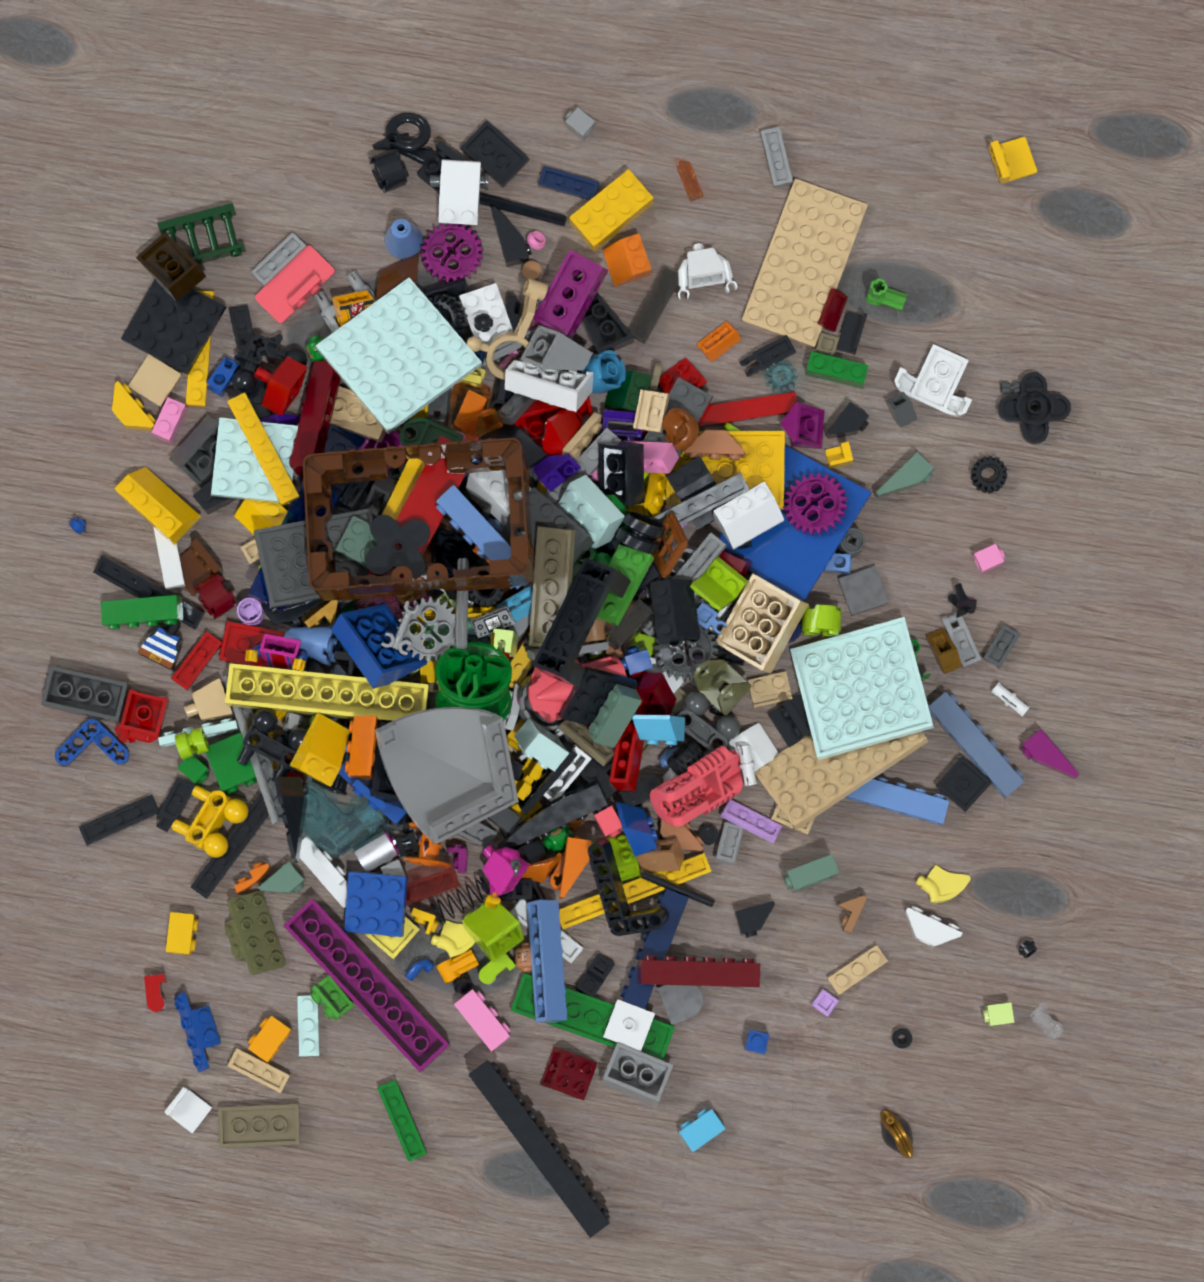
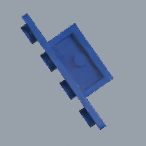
M345 761L341 765L338 774L354 787L352 791L360 798L364 796L369 800L367 804L373 810L377 811L379 809L391 821L397 824L407 813L406 810L370 796L372 780L349 778L348 773H345Z
M182 992L174 997V1003L181 1017V1026L187 1036V1045L193 1054V1064L198 1072L209 1069L204 1049L221 1044L210 1007L205 1006L191 1010L186 992Z

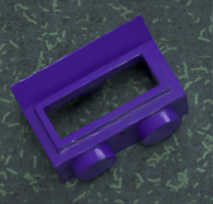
M604 410L601 414L602 430L600 434L608 428V421L634 423L636 413ZM635 429V431L610 430L619 439H625V441H639L642 434L640 429Z

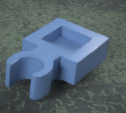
M702 602L697 609L699 625L706 631L711 626L717 635H721L722 633L717 630V627L722 625L727 628L726 623L718 621L716 618L719 614Z

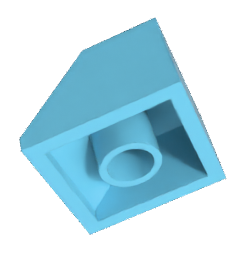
M633 715V722L639 739L646 740L647 744L659 745V741H665V745H677V741H684L685 717Z

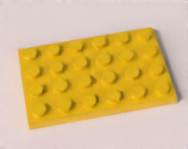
M699 431L698 436H700L704 431ZM727 431L745 451L746 458H741L740 461H731L725 457H721V460H710L709 457H701L716 484L741 472L749 489L765 482L773 494L779 509L784 510L785 431ZM684 450L669 474L694 459H690V456H687ZM666 478V505H677L681 501Z

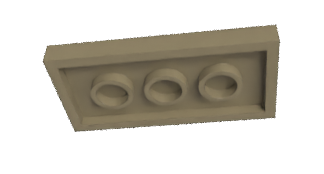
M299 1104L218 1107L219 1148L300 1145Z

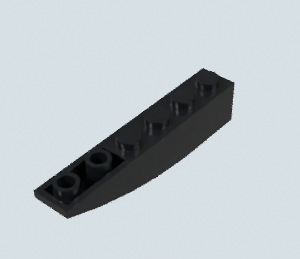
M596 779L543 805L517 825L498 844V849L504 847L515 849L517 845H527L533 841V838L538 836L545 837L555 828H565L570 824L569 822L575 819L580 821L593 811L595 813L603 811L608 805V799L599 780Z

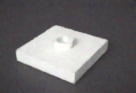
M617 999L603 1037L641 1051L655 1013Z

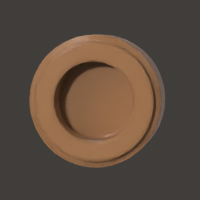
M528 261L523 265L522 274L526 280L528 278L534 280L540 278L542 270L538 262Z

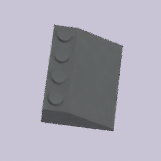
M533 487L529 492L534 567L538 526L576 530L574 565L594 544L593 540L587 532ZM509 518L499 535L511 547V525ZM525 531L519 532L517 536H525Z

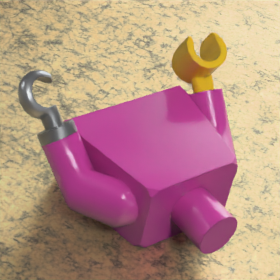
M489 845L483 850V854L488 859L483 867V872L490 884V895L487 896L485 905L486 907L495 908V904L498 905L501 902L499 895L513 891L530 865L520 857L518 850L509 847L495 850L492 845Z

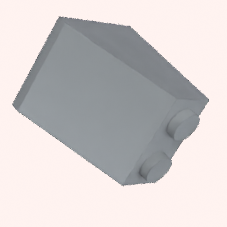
M538 325L520 360L546 370H584L593 353L560 332Z

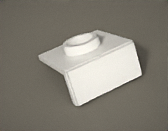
M183 1087L165 1110V1113L193 1134L212 1107L189 1089Z

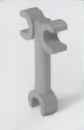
M410 601L405 602L404 609L406 612L396 636L394 637L392 633L386 632L385 635L391 638V642L389 644L382 642L381 644L386 648H395L403 655H408V652L402 649L403 644L412 645L411 641L403 640L413 614L417 613L420 608L417 604L415 610H410L408 608Z

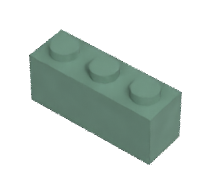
M616 684L613 690L610 691L606 702L599 709L597 717L591 723L588 730L594 743L611 748L616 746L642 702L636 689Z

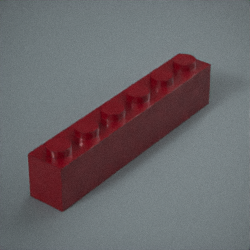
M314 361L313 368L310 370V381L306 387V398L302 404V415L298 422V432L293 442V453L289 458V466L297 475H303V460L307 455L324 453L341 377L327 361Z
M644 956V960H638V984L760 987V963H754V959H742V962H735V958H723V962H715V958L703 957V961H696V957H684V961H676V957L664 956V960H656V956Z

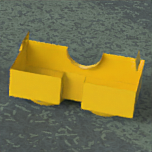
M527 758L528 760L522 768L523 778L520 781L515 780L517 796L523 801L531 793V784L534 780L536 781L541 777L542 770L544 769L537 761Z

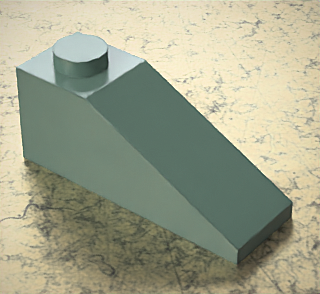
M917 452L875 493V497L878 499L919 486L922 482L926 484L933 477L931 473L934 468Z

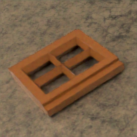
M672 512L670 515H667L662 523L666 526L663 537L655 538L659 542V546L662 541H664L665 545L662 550L658 546L656 553L651 554L663 578H666L671 573L688 546V539L675 513ZM671 529L672 534L668 539L666 534ZM676 540L678 544L673 550L672 545ZM669 551L670 557L666 561L664 557Z

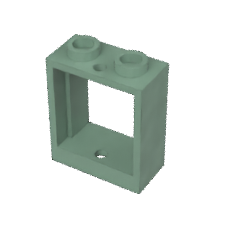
M831 854L787 871L784 882L787 890L791 889L792 893L838 876L839 870Z

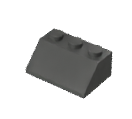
M208 415L169 458L176 467L201 488L213 479L219 423Z

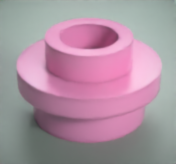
M534 231L527 236V242L531 248L541 250L544 247L546 239L541 232Z

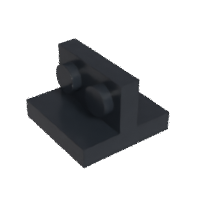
M801 694L792 700L788 699L782 703L781 707L768 714L789 748L811 734Z

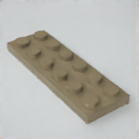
M546 526L537 527L529 646L541 647L572 585L576 530Z

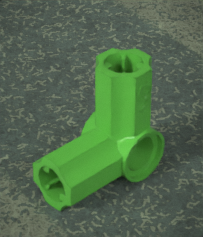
M878 278L871 282L866 301L876 306L884 305L902 311L907 294L888 288L885 280Z

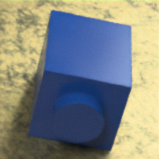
M749 1030L745 1051L765 1055L770 1034Z

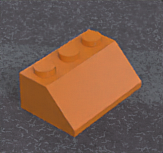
M354 716V721H350L349 733H352V741H348L347 745L350 761H346L345 773H348L349 778L372 780L377 744L375 730L379 728L377 716Z

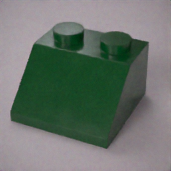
M626 370L625 381L621 383L622 386L608 391L604 408L636 413L640 390L649 391L652 375Z

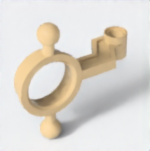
M531 278L527 279L523 289V295L526 296L523 314L515 332L502 333L494 338L489 345L482 343L481 339L476 336H472L467 340L466 344L473 352L481 350L487 353L486 361L488 368L496 377L505 380L506 369L498 366L493 359L496 348L509 341L518 342L525 348L528 346L529 341L525 338V335L535 315L537 300L543 301L548 289L547 284Z

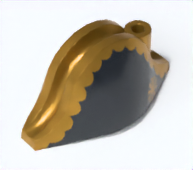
M888 1110L882 1111L880 1113L881 1132L886 1145L906 1158L913 1156V1135L909 1124Z

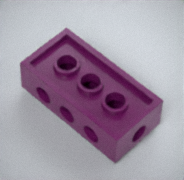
M569 249L533 320L554 331L560 332L572 340L609 270ZM582 273V279L577 281L578 275ZM573 290V296L568 299L569 292ZM564 308L563 315L559 316L560 309Z

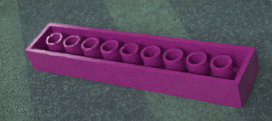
M313 898L283 925L420 1073L450 1046Z

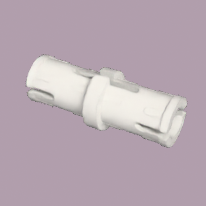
M1000 682L991 691L1005 702V706H1010L1021 717L1030 708V706L1016 697V693H1011Z
M750 745L738 746L737 749L741 763L739 768L742 769L744 786L757 784L753 767L755 762H752Z

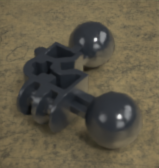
M281 334L270 338L256 335L251 340L241 339L244 346L237 348L241 354L235 355L234 358L245 365L242 370L237 371L233 375L232 385L239 393L246 394L253 391L257 384L254 372L256 368L258 369L261 366L262 356H265L266 361L271 363L275 359L283 362L288 356L306 366V354L298 348H292L288 351L279 348L283 340ZM258 343H261V347L257 350L256 356L253 357L256 351V345Z

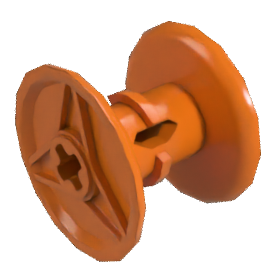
M409 823L411 828L420 830L415 823ZM423 832L421 842H418V846H420L419 857H405L403 859L404 862L417 865L452 868L450 863L438 860L439 851L443 848L441 842L435 844ZM425 840H426L427 846H426V849L424 850V843H425Z

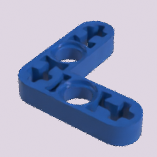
M95 719L87 720L55 753L57 763L62 766H68L94 742L118 765H124L130 759L129 751ZM90 724H97L95 727L97 731L95 733L91 731L88 734L91 738L87 740L81 732L87 733L90 730L88 727ZM77 737H81L84 740V744L80 748H76L73 745V741ZM104 737L112 739V744L107 748L101 745V740ZM116 744H118L119 746L116 747V749L120 753H122L123 751L125 752V759L116 760L118 756L113 751L111 752V754H109L108 752L114 749ZM70 745L76 753L70 752L67 756L69 758L67 761H60L62 758L60 754L62 752L66 754L70 750L66 747Z

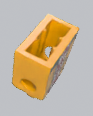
M367 290L332 297L338 325L342 327L374 303V298Z

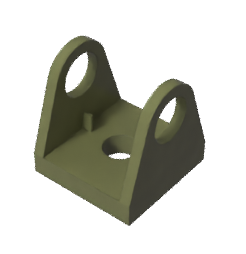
M723 659L703 662L693 675L697 690L703 693L726 716L752 687L746 679ZM708 666L707 670L700 675L701 671ZM723 683H728L729 685H727V686L721 691V690H720L721 685H722Z

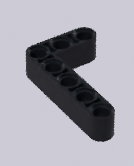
M598 838L588 848V855L611 933L615 936H624L660 929L669 919L668 911L664 907L659 906L630 911L610 841L606 838ZM597 846L601 847L603 852H600ZM602 865H605L608 871L604 870ZM607 884H610L613 887V890H611ZM613 903H616L619 909L615 908ZM654 915H657L660 921L656 920ZM636 918L640 919L642 924H639ZM618 921L624 925V928L618 924Z

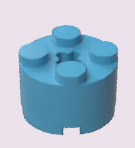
M606 350L592 355L588 365L582 370V374H586L587 371L594 372L592 392L601 394L622 386L621 383L625 381L626 369L623 361H619L616 357L618 355L616 352Z

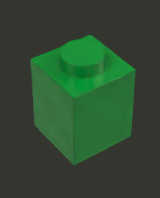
M194 756L186 758L178 766V769L196 785L199 783L203 784L210 776L208 774L210 770Z

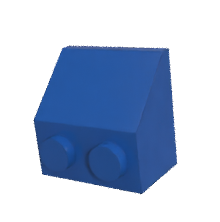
M621 802L616 803L623 831L634 856L657 849L655 840H658L655 828L652 829L655 825L651 815L647 817L645 810Z

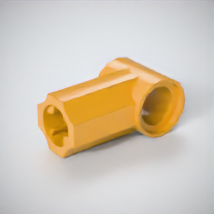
M469 950L454 959L451 958L440 963L436 968L444 983L448 984L479 964L472 950Z

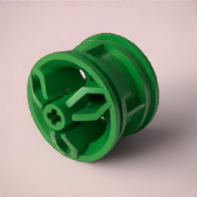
M468 642L465 649H458L454 646L443 653L437 662L435 670L436 681L439 687L436 694V708L464 707L482 709L501 716L504 722L511 710L509 685L512 679V667L507 656L499 649H495L494 646L479 642Z

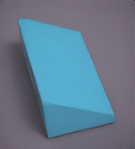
M532 586L497 604V607L508 604L515 622L531 614Z

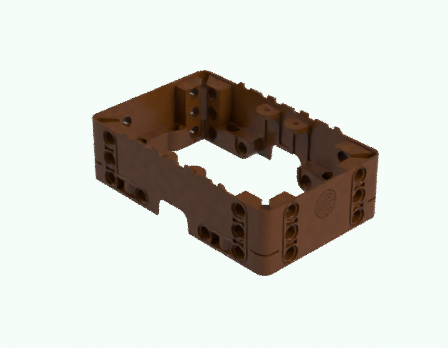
M494 438L403 447L391 446L364 450L331 451L309 454L304 458L303 488L305 494L309 583L322 600L407 595L409 591L443 589L448 592L525 586L533 582L534 550L532 545L529 499V472L527 457L518 439ZM475 457H482L483 459L480 464L472 463ZM420 458L427 465H434L441 458H446L447 471L451 474L506 470V478L509 482L508 493L511 525L510 543L512 556L509 560L489 561L490 566L471 567V569L456 570L454 568V577L449 578L447 568L444 565L435 563L427 569V580H414L412 571L406 566L395 568L390 576H351L349 572L336 573L335 551L328 542L327 522L331 520L333 514L331 484L385 480L389 478L388 466L398 468L404 465L406 459ZM357 466H363V471L360 474H355L354 469ZM518 492H522L523 499L515 500V495ZM320 508L326 509V513L323 516H317V511ZM525 531V536L517 535L519 532ZM322 547H328L327 553L319 552ZM436 571L440 573L438 576L435 575Z

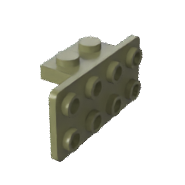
M257 891L229 899L227 904L232 920L224 925L225 934L229 938L231 952L236 962L245 959L251 975L284 967L286 961L263 892Z

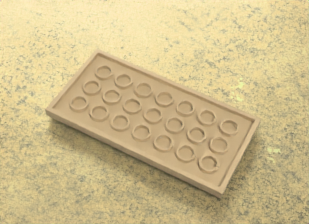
M795 178L741 322L781 337L787 335L789 340L815 348L822 327L818 325V321L830 289H837L868 204Z
M921 731L818 760L812 734L810 733L806 738L774 756L771 762L762 766L754 773L794 829L797 830L926 744L928 740Z

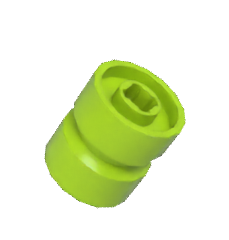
M202 727L191 730L190 734L183 732L175 735L176 746L182 760L193 757L194 753L199 755L209 752L208 741Z

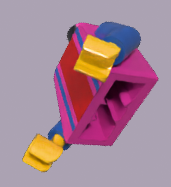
M264 634L262 643L251 650H246L245 661L257 662V657L261 656L269 667L287 670L296 669L304 672L308 654L305 651H300V640Z

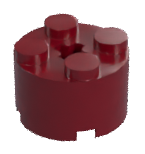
M212 574L193 587L194 592L200 594L199 601L210 616L213 615L214 620L234 608V604H236L235 596L230 589L226 591L223 585L224 581L219 574Z

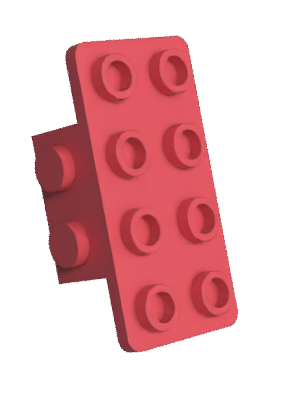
M306 246L255 295V300L279 324H282L298 308L301 309L312 295L320 291L321 286L334 275L335 270L312 246Z

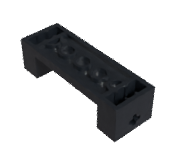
M585 558L532 666L551 678L578 688L587 670L577 664L575 660L608 594L623 598L631 580L612 567Z

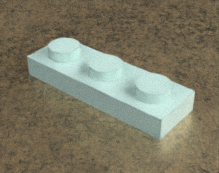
M297 996L299 1057L320 1056L318 1004L313 1001L311 996Z

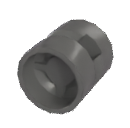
M849 528L838 547L841 554H850L851 557L858 556L863 550L865 537L860 530Z

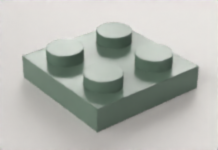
M353 516L335 552L367 568L365 564L366 556L370 550L378 545L371 535L370 524Z

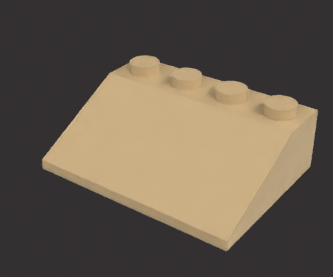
M752 574L726 621L727 628H722V634L718 636L716 641L719 646L758 669L771 673L809 604L767 580Z

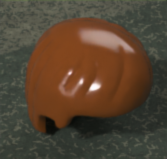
M677 407L669 410L662 421V427L667 432L665 439L668 443H673L676 450H686L696 441L699 434L698 422L685 409Z

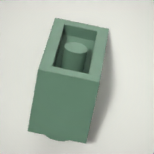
M288 862L258 888L262 892L291 894L294 892L296 894L304 888L303 883L306 881L292 864Z

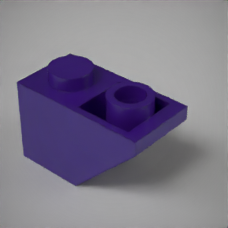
M570 454L548 456L537 464L533 470L540 482L552 492L580 470L581 466Z

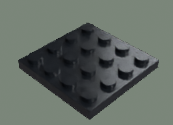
M154 280L121 340L189 375L227 307L194 289L190 290L176 302Z

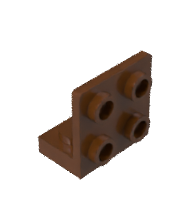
M197 539L190 543L192 547L180 556L186 585L184 587L192 596L197 594L193 590L194 586L212 574L221 575L223 573L219 565Z

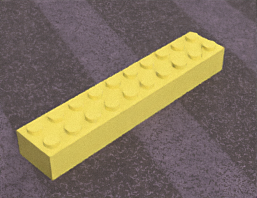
M230 663L225 704L233 707L267 708L272 711L316 715L318 712L327 717L354 719V716L373 715L377 716L379 721L392 722L409 714L427 710L429 685L395 681L386 686L372 688L367 679L363 677L301 672Z

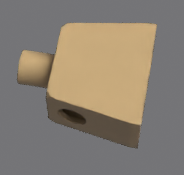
M220 678L194 692L192 697L195 703L184 707L188 718L199 714L202 722L234 716L232 707L225 704L226 691Z

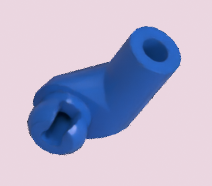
M427 958L415 962L407 971L405 977L413 981L421 970L424 969L426 972H430L434 968V964Z

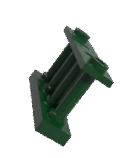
M233 203L157 223L161 235L166 232L176 243V231L184 229L187 232L193 255L191 258L198 264L228 256L238 257L243 254L242 252H246L244 243L238 244L231 219L236 215ZM220 219L224 221L230 247L223 249L218 247L213 228L214 221ZM201 224L206 228L211 252L200 254L194 232L195 226Z

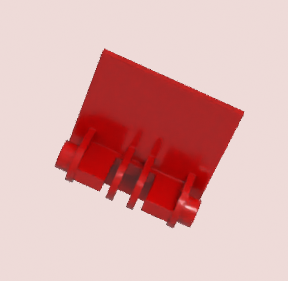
M685 357L660 376L659 386L666 394H669L678 377L699 389H703L707 381Z

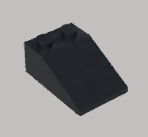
M700 456L666 476L681 502L716 485ZM722 505L693 519L692 521L697 530L715 521L713 511Z

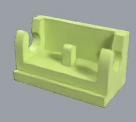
M494 629L495 649L499 647V650L503 652V648H505V652L509 653L510 657H516L519 636L514 631Z

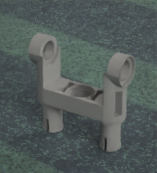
M357 271L352 272L355 280L351 274L347 275L346 278L355 292L367 290L374 298V303L376 302L375 294L369 285L364 284ZM321 291L319 294L322 300L318 294L314 295L313 299L322 311L321 316L332 334L340 327L335 321L334 305H331L324 291Z

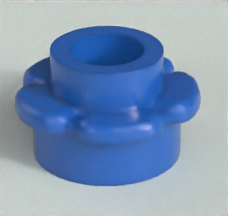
M72 517L69 526L78 535L86 532L84 528L87 526L80 517L77 519Z

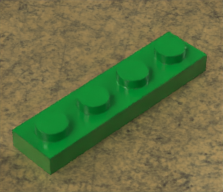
M393 1080L377 1087L408 1162L426 1155L427 1152L397 1081Z

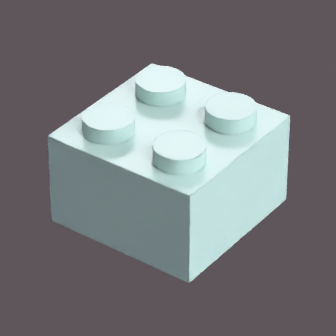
M528 718L515 734V738L518 741L517 745L523 750V754L529 759L533 757L537 759V763L546 770L550 768L555 772L569 754L557 736L531 718Z

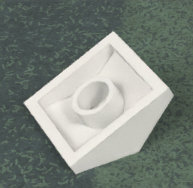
M760 723L743 731L737 737L730 740L727 745L730 751L735 750L738 756V746L750 745L752 762H755V766H753L754 772L771 762L774 756L779 754Z

